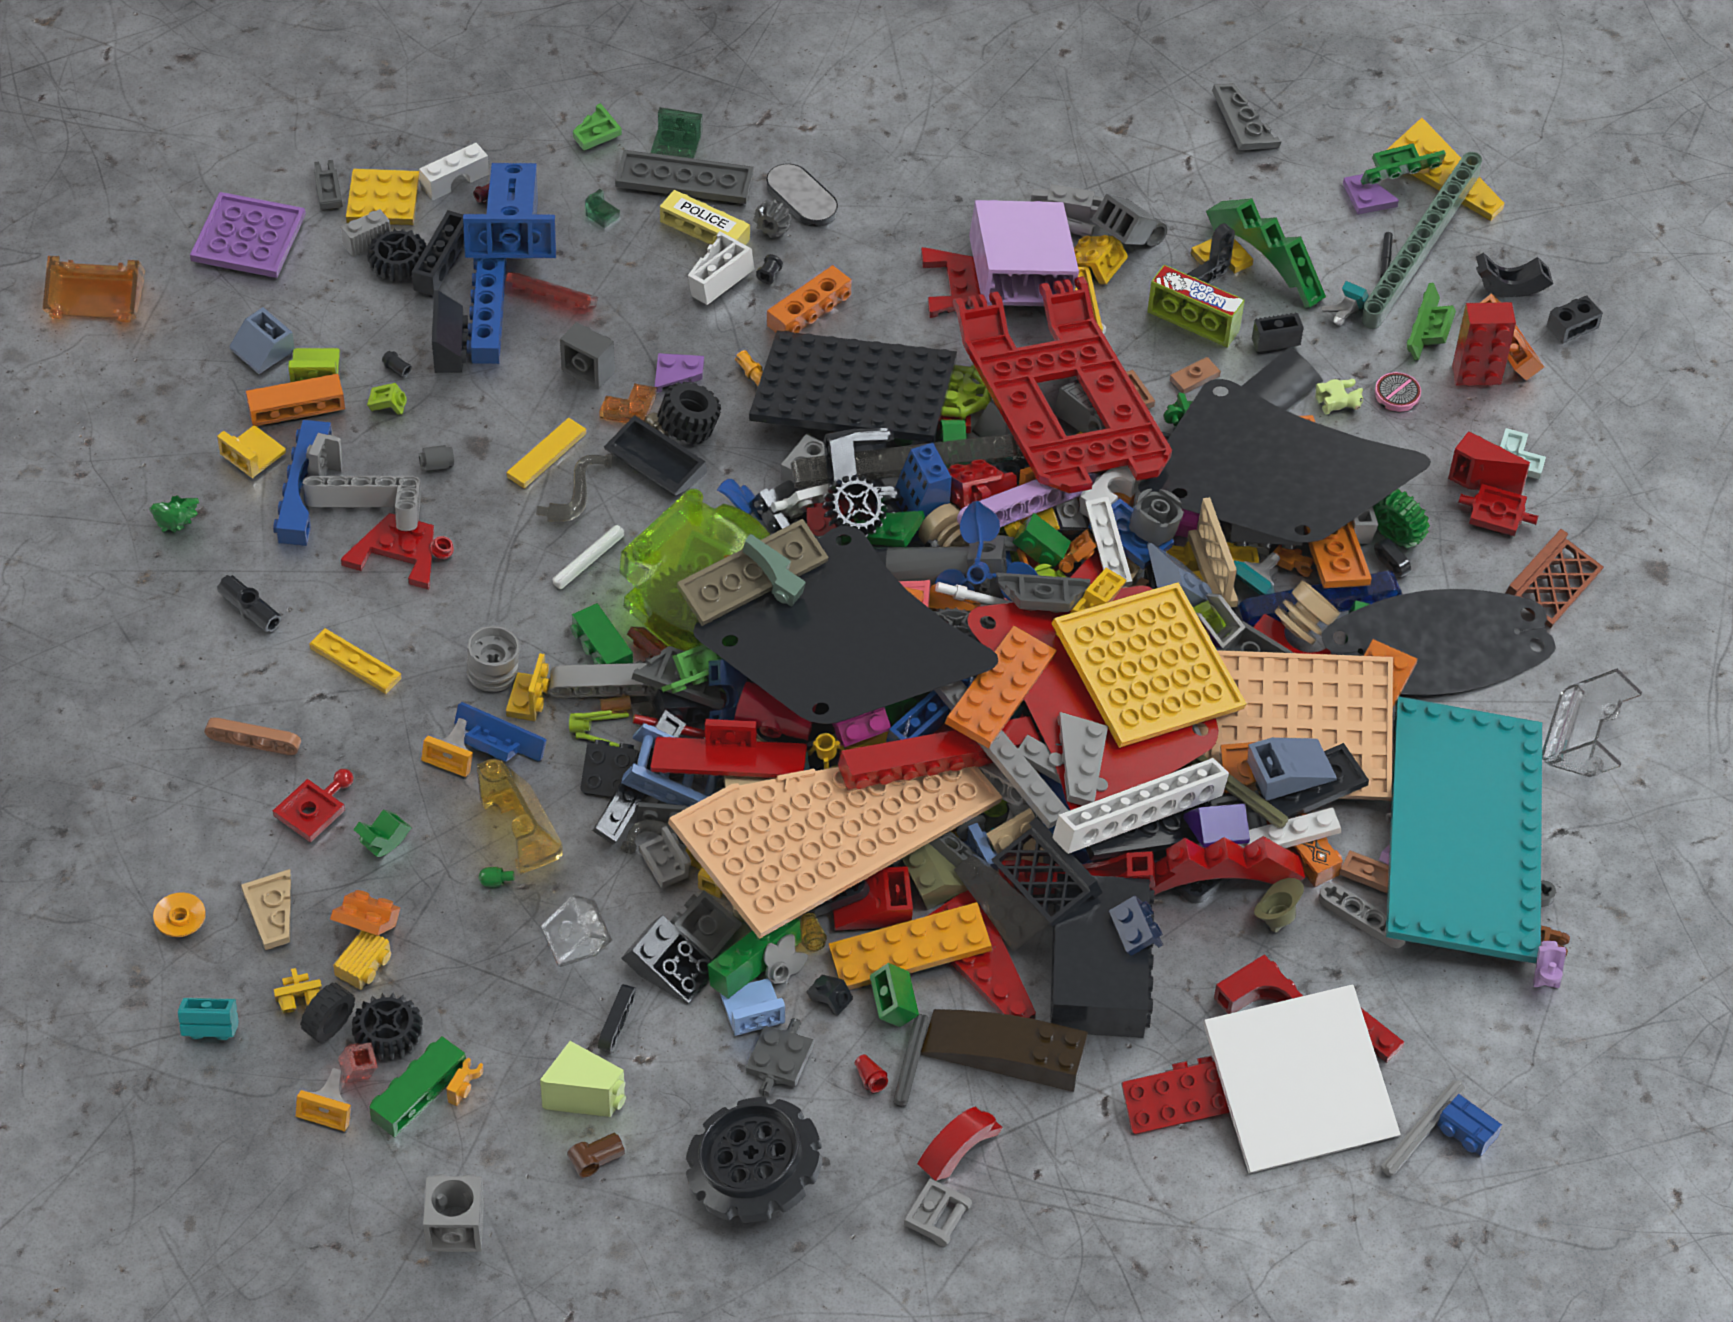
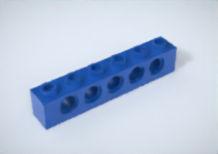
M473 258V269L477 270V272L472 273V286H475V289H471V303H474V306H470L469 317L470 320H473V323L468 324V337H471V340H467V354H471L473 364H500L506 258Z

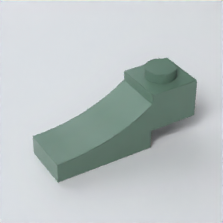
M750 534L745 540L742 552L755 561L765 572L773 585L772 594H774L775 598L781 603H787L792 607L803 593L806 582L789 571L791 564L789 559Z

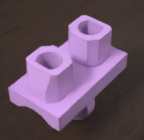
M1542 941L1541 946H1539L1533 979L1534 987L1546 985L1548 987L1560 988L1566 949L1565 947H1558L1556 941Z

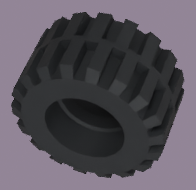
M678 382L674 386L671 385L666 391L658 411V422L662 425L661 428L667 431L671 437H676V440H684L686 443H691L692 441L700 443L701 440L705 441L712 435L721 413V404H719V399L714 397V393L708 391L706 387L699 386L694 382L692 384L689 382H683L682 384Z

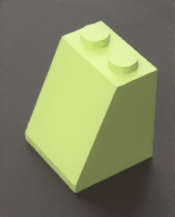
M569 1041L540 1079L542 1107L546 1110L611 1117L616 1109L620 1110L626 1100L624 1070Z

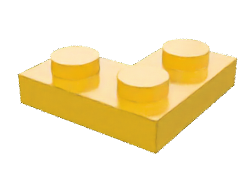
M1234 238L1229 268L1235 274L1252 266L1254 259ZM1212 239L1191 248V255L1200 265L1209 260Z

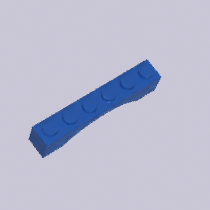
M303 420L301 429L296 431L297 445L292 447L291 460L293 462L292 465L287 467L288 482L283 484L282 496L284 498L283 501H279V518L274 520L273 532L277 533L278 543L307 546L311 530L310 516L300 498L303 480L308 475L309 459L306 458L308 446L313 445L318 433L332 435L331 422Z

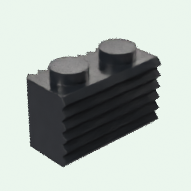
M1296 312L1294 314L1290 313V315L1286 313V315L1282 314L1281 316L1260 317L1254 320L1251 339L1256 352H1267L1273 349L1299 346L1302 342L1304 327L1299 314Z

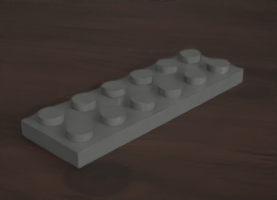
M623 150L615 179V187L671 194L676 190L689 197L746 204L754 174V166Z

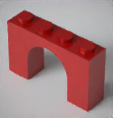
M1264 954L1216 984L1214 999L1228 1014H1231L1258 1000L1281 1002L1302 997L1303 995L1297 990L1294 982L1291 979H1287L1281 973L1278 965L1274 961H1270Z

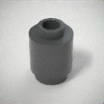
M446 445L424 447L422 453H419L420 467H424L425 471L447 469L449 466L454 465L452 447H446Z

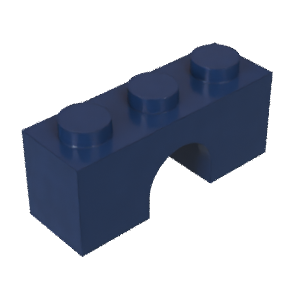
M725 660L709 661V686L721 687L727 696V702L723 709L709 711L710 719H735L739 699L748 679L747 676Z

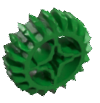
M1400 489L1395 490L1372 506L1378 523L1377 529L1380 531L1379 534L1396 543L1398 547L1404 546L1407 549L1418 545L1429 532L1428 528L1430 525L1427 522L1429 518L1424 515L1426 510L1419 506L1420 503H1417L1413 496H1408L1406 491L1401 492Z

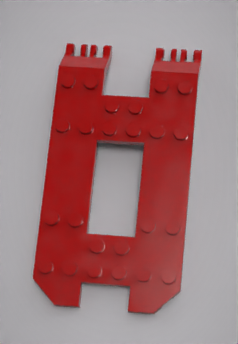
M1083 276L1075 278L1074 283L1078 290L1074 291L1069 279L1063 280L1062 283L1060 280L1054 281L1053 288L1057 294H1052L1048 283L1039 284L1049 331L1055 341L1019 348L1015 346L1008 333L1003 302L998 291L989 294V300L992 303L990 306L987 305L983 294L977 295V300L975 296H969L967 301L971 309L967 310L962 298L953 299L963 346L1039 483L1070 494L1092 489L1093 482L1088 475L1091 472L1128 466L1136 481L1160 475L1171 458L1172 449L1094 319L1088 283ZM1076 376L1106 429L1066 436L1037 383Z

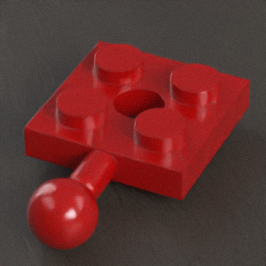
M339 769L334 774V781L324 790L309 779H306L272 810L273 816L311 843L345 811V805L334 798L333 795L340 788L345 789L352 785L354 780L352 772L348 769ZM305 808L316 809L310 814L302 812Z

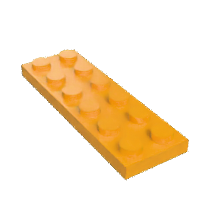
M977 902L828 943L838 978L844 979L849 990L870 985V975L887 963L913 973L992 951V945Z

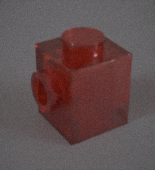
M371 1043L351 1044L345 1047L338 1057L345 1083L369 1079L378 1068Z

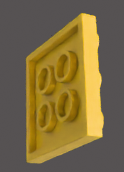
M353 169L346 223L381 209L390 220V225H414L420 180L419 171Z

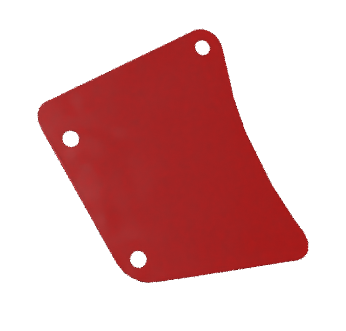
M1148 586L1122 588L1113 601L1153 589ZM1014 602L980 606L973 609L967 619L968 626L981 644L989 647L994 652L1013 626L1057 650L1053 659L1024 698L1050 753H1059L1061 755L1063 753L1062 745H1056L1061 744L1059 738L1060 725H1058L1057 721L1060 712L1106 725L1051 624L1054 618L1070 614L1072 609L1069 612L1059 613L1046 610L1028 611L1026 609H1019ZM984 616L992 617L996 622V626L993 629H986L981 626L980 619ZM1216 718L1201 722L1208 728V733L1204 736L1194 733L1193 725L1120 748L1108 728L1099 778L1107 781L1108 787L1103 792L1096 790L1095 801L1171 774L1212 749L1216 744L1219 732ZM1062 764L1056 767L1070 810L1081 807L1082 805L1067 801L1064 780L1065 765Z

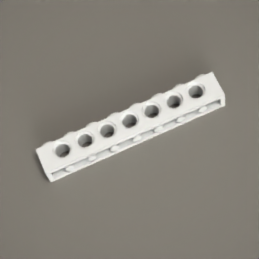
M1214 758L1070 810L1058 815L1052 838L1068 854L1222 796L1229 772Z

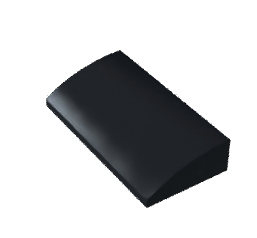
M1289 347L1244 383L1242 387L1270 403L1290 411L1316 389V384L1323 383V379L1303 356Z
M635 415L604 446L605 450L675 496L686 491L707 473L706 461Z

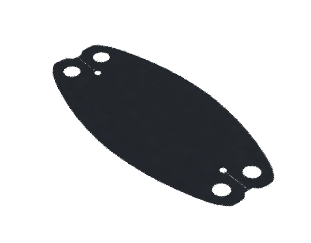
M1472 589L1424 590L1383 599L1337 619L1328 625L1321 634L1325 648L1331 651V655L1364 656L1372 639L1417 658V664L1401 694L1411 695L1457 693L1492 685L1537 666L1548 659L1556 649L1552 635L1546 632L1544 624L1547 621V616L1542 605L1533 600L1515 595ZM1524 608L1532 609L1535 613V619L1531 622L1525 621L1521 617V610ZM1519 629L1520 634H1515L1514 630ZM1337 631L1345 632L1348 636V642L1344 645L1337 644L1333 639L1334 633ZM1533 638L1541 639L1544 643V649L1540 652L1532 650L1530 640ZM1359 648L1363 649V654L1357 652Z

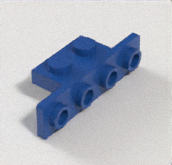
M464 702L458 704L454 724L456 725L459 718L467 721L465 729L469 732L465 734V744L472 746L477 751L488 753L497 760L506 762L517 753L536 761L543 759L547 741L545 738Z

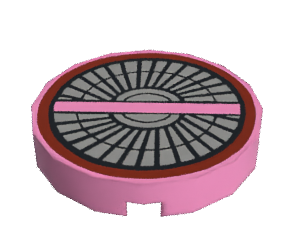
M1387 373L1380 377L1376 383L1375 397L1388 410L1397 412L1409 411L1420 401L1421 387L1419 383L1405 373Z

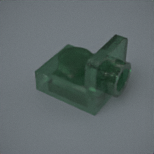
M597 190L585 200L586 216L603 228L608 227L620 218V210L604 200L603 190Z

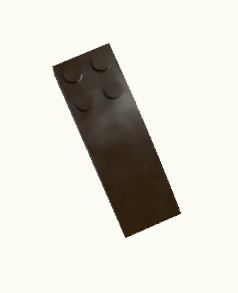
M934 1009L921 1055L1074 1092L1086 1049L1088 1032L1008 1014Z

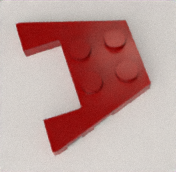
M921 247L923 268L946 267L950 296L928 297L930 318L938 317V313L944 311L948 313L954 312L953 299L962 298L965 305H968L967 299L969 296H975L977 300V295L981 293L973 256Z
M389 513L341 558V566L362 571L370 554H378L414 564L408 577V583L429 590L433 555L430 551V544L434 540V525L418 521L417 528L410 531H402L396 527V515Z

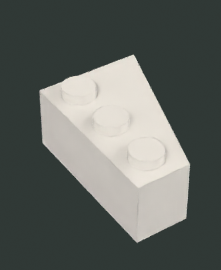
M721 231L717 234L715 243L713 245L710 244L707 248L708 252L704 258H700L688 274L691 296L706 305L755 270L752 249Z

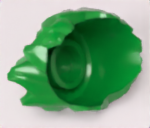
M176 495L172 496L169 503H154L149 510L162 532L168 530L176 532V530L184 529L183 525L191 524V518L197 516L198 513L195 509L197 504H199V499L181 498Z

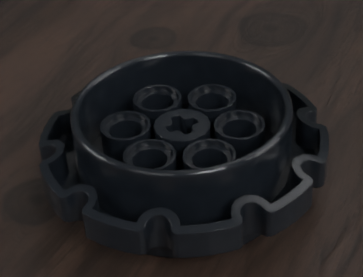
M765 1097L740 1100L737 1102L736 1107L731 1109L723 1107L715 1112L703 1123L705 1132L693 1136L686 1155V1160L690 1167L686 1171V1176L698 1201L703 1200L706 1210L711 1214L727 1221L731 1220L734 1216H740L743 1223L765 1221L771 1219V1214L777 1210L785 1213L796 1206L806 1196L804 1187L808 1184H815L823 1161L819 1151H817L822 1148V1143L810 1118L804 1119L801 1109L790 1102L777 1099L773 1104H768Z

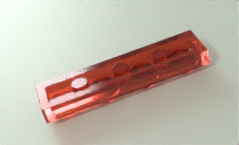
M508 272L506 281L513 283L512 287L525 290L528 287L534 289V294L546 296L548 293L554 295V300L567 303V300L575 302V306L588 309V306L597 305V296L517 272Z

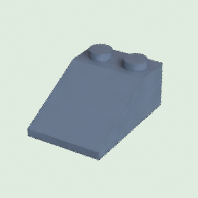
M1153 543L1147 545L1157 588L1179 582L1192 607L1208 600L1206 595L1212 593V590L1207 583L1203 582L1181 561Z

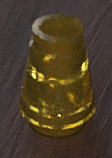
M813 913L803 915L801 917L802 945L811 952L823 949L827 936L816 915Z

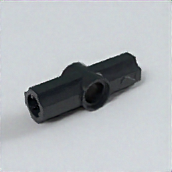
M226 575L221 579L217 586L218 592L239 609L240 615L243 618L251 619L265 632H273L278 628L279 623L282 621L281 615L259 597V592L256 589L245 586L233 575Z

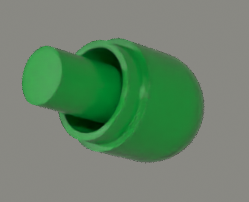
M498 866L485 867L480 871L478 879L484 887H500V885H504V881H514L515 874L514 871H503V868Z

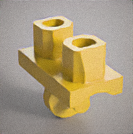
M292 968V976L282 978L283 986L285 987L274 989L275 1001L279 1002L283 1014L297 1010L294 998L305 996L306 1006H308L312 998L322 990L321 980L309 981L308 973L298 975L296 968Z

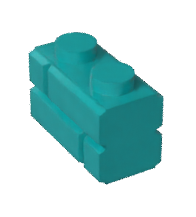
M183 998L178 1009L181 1036H190L192 1039L216 1037L219 1040L234 1037L239 1024L236 999Z

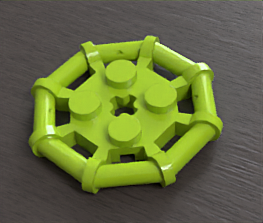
M955 365L942 416L959 417L960 420L966 419V416L980 410H985L990 403L992 397L974 365ZM976 379L980 384L974 383L973 380Z

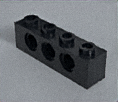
M447 210L412 270L414 291L434 296V290L440 288L464 246V214Z

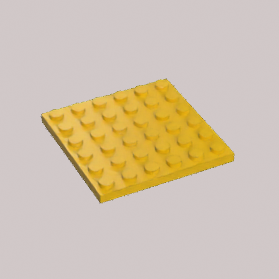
M1179 582L1054 618L1051 623L1119 748L1242 710L1247 705Z

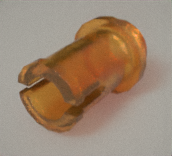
M622 694L621 697L600 699L602 711L611 710L612 713L624 711L627 713V710H632L630 695L625 696Z

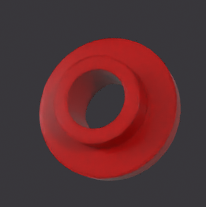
M439 536L432 540L430 551L437 558H450L454 551L453 543L448 537Z

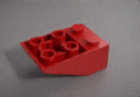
M1468 431L1454 450L1448 479L1471 490H1480L1481 485L1485 484L1521 495L1531 462Z
M908 866L884 868L865 879L870 887V891L864 899L833 910L835 931L886 928L911 921L913 906ZM859 884L856 885V889L854 891L858 890ZM838 895L832 897V901L836 900Z

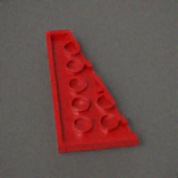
M975 883L972 885L973 888L960 893L929 915H933L972 903H978L992 945V951L950 963L997 1013L1035 1019L1036 1011L977 884Z

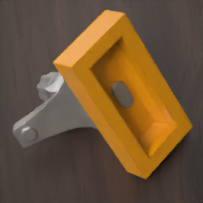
M459 718L453 731L446 738L436 739L427 736L423 741L421 761L466 777L471 770L473 752L469 751L464 744V737L468 732L465 730L467 721Z
M333 1068L325 1086L321 1090L316 1092L301 1090L296 1101L295 1117L346 1131L350 1121L351 1105L347 1104L340 1095L345 1085L344 1081L340 1079L341 1070Z

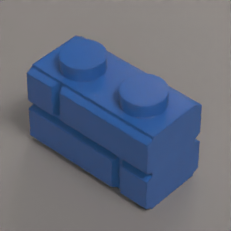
M1460 1094L1442 1111L1438 1121V1126L1446 1136L1455 1137L1467 1151L1475 1152L1480 1156L1495 1142L1502 1128L1501 1123Z

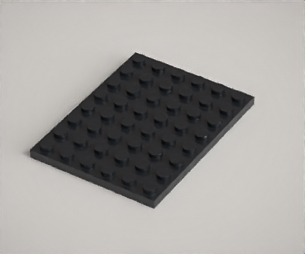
M776 331L749 412V421L838 432L851 429L892 428L894 438L934 443L957 361V351L881 343L879 341L837 338L834 336H820L810 333Z

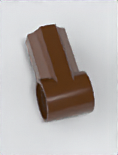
M615 1132L590 1144L588 1142L577 1143L567 1152L568 1158L581 1178L595 1174L601 1165L625 1155L622 1141Z

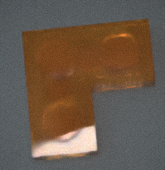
M634 383L629 399L605 396L599 411L600 418L627 423L635 415L645 422V418L650 414L657 396V387Z

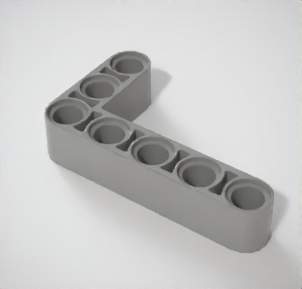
M309 476L303 480L304 502L307 506L395 507L396 527L399 530L410 531L418 526L421 490L420 479L417 477Z

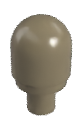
M658 413L648 414L645 422L669 437L668 432L664 431L661 428L662 425L658 422Z

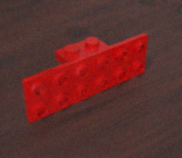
M706 719L705 739L656 737L651 771L713 776L777 778L778 775L804 771L807 745L800 743L758 742L756 721Z
M1212 1055L1197 1058L1198 1063L1188 1065L1187 1061L1172 1064L1173 1069L1165 1070L1163 1073L1123 1081L1121 1085L1132 1133L1137 1134L1229 1113L1230 1110Z

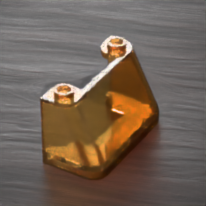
M48 256L42 309L49 314V317L61 319L63 316L112 318L120 322H131V319H135L137 316L145 280V269L138 260H128L127 266L123 263H118V266L75 264L73 260H68V263L60 262L59 256Z

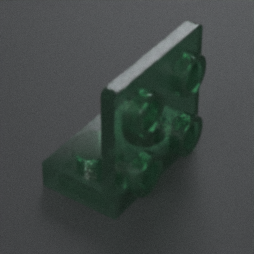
M659 107L658 130L650 153L695 159L703 133V114Z

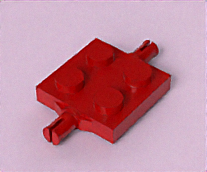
M1485 484L1481 485L1480 491L1475 495V498L1461 494L1458 503L1472 507L1469 524L1514 537L1522 521L1536 525L1539 515L1525 512L1527 496Z

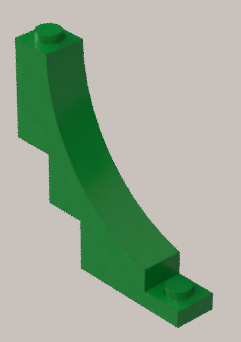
M1253 198L1221 201L1206 210L1214 231L1219 225L1226 223L1235 231L1236 236L1247 241L1260 251L1277 269L1288 287L1297 288L1305 308L1311 307L1326 298L1302 237H1285L1277 217L1261 218Z

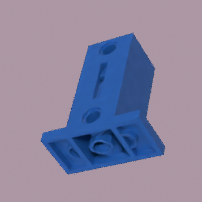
M492 163L487 214L463 215L465 258H556L555 215L537 214V163Z

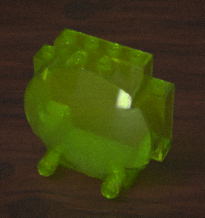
M698 489L687 490L621 551L619 573L635 586L624 596L623 607L667 646L687 651L702 645L693 633L698 619L676 587L677 582L742 550L745 540L750 534L762 540L770 536L769 532L758 520L745 511L727 504H722L714 509L703 503L701 491ZM727 635L722 639V644L726 647H731L738 643V638L734 635Z

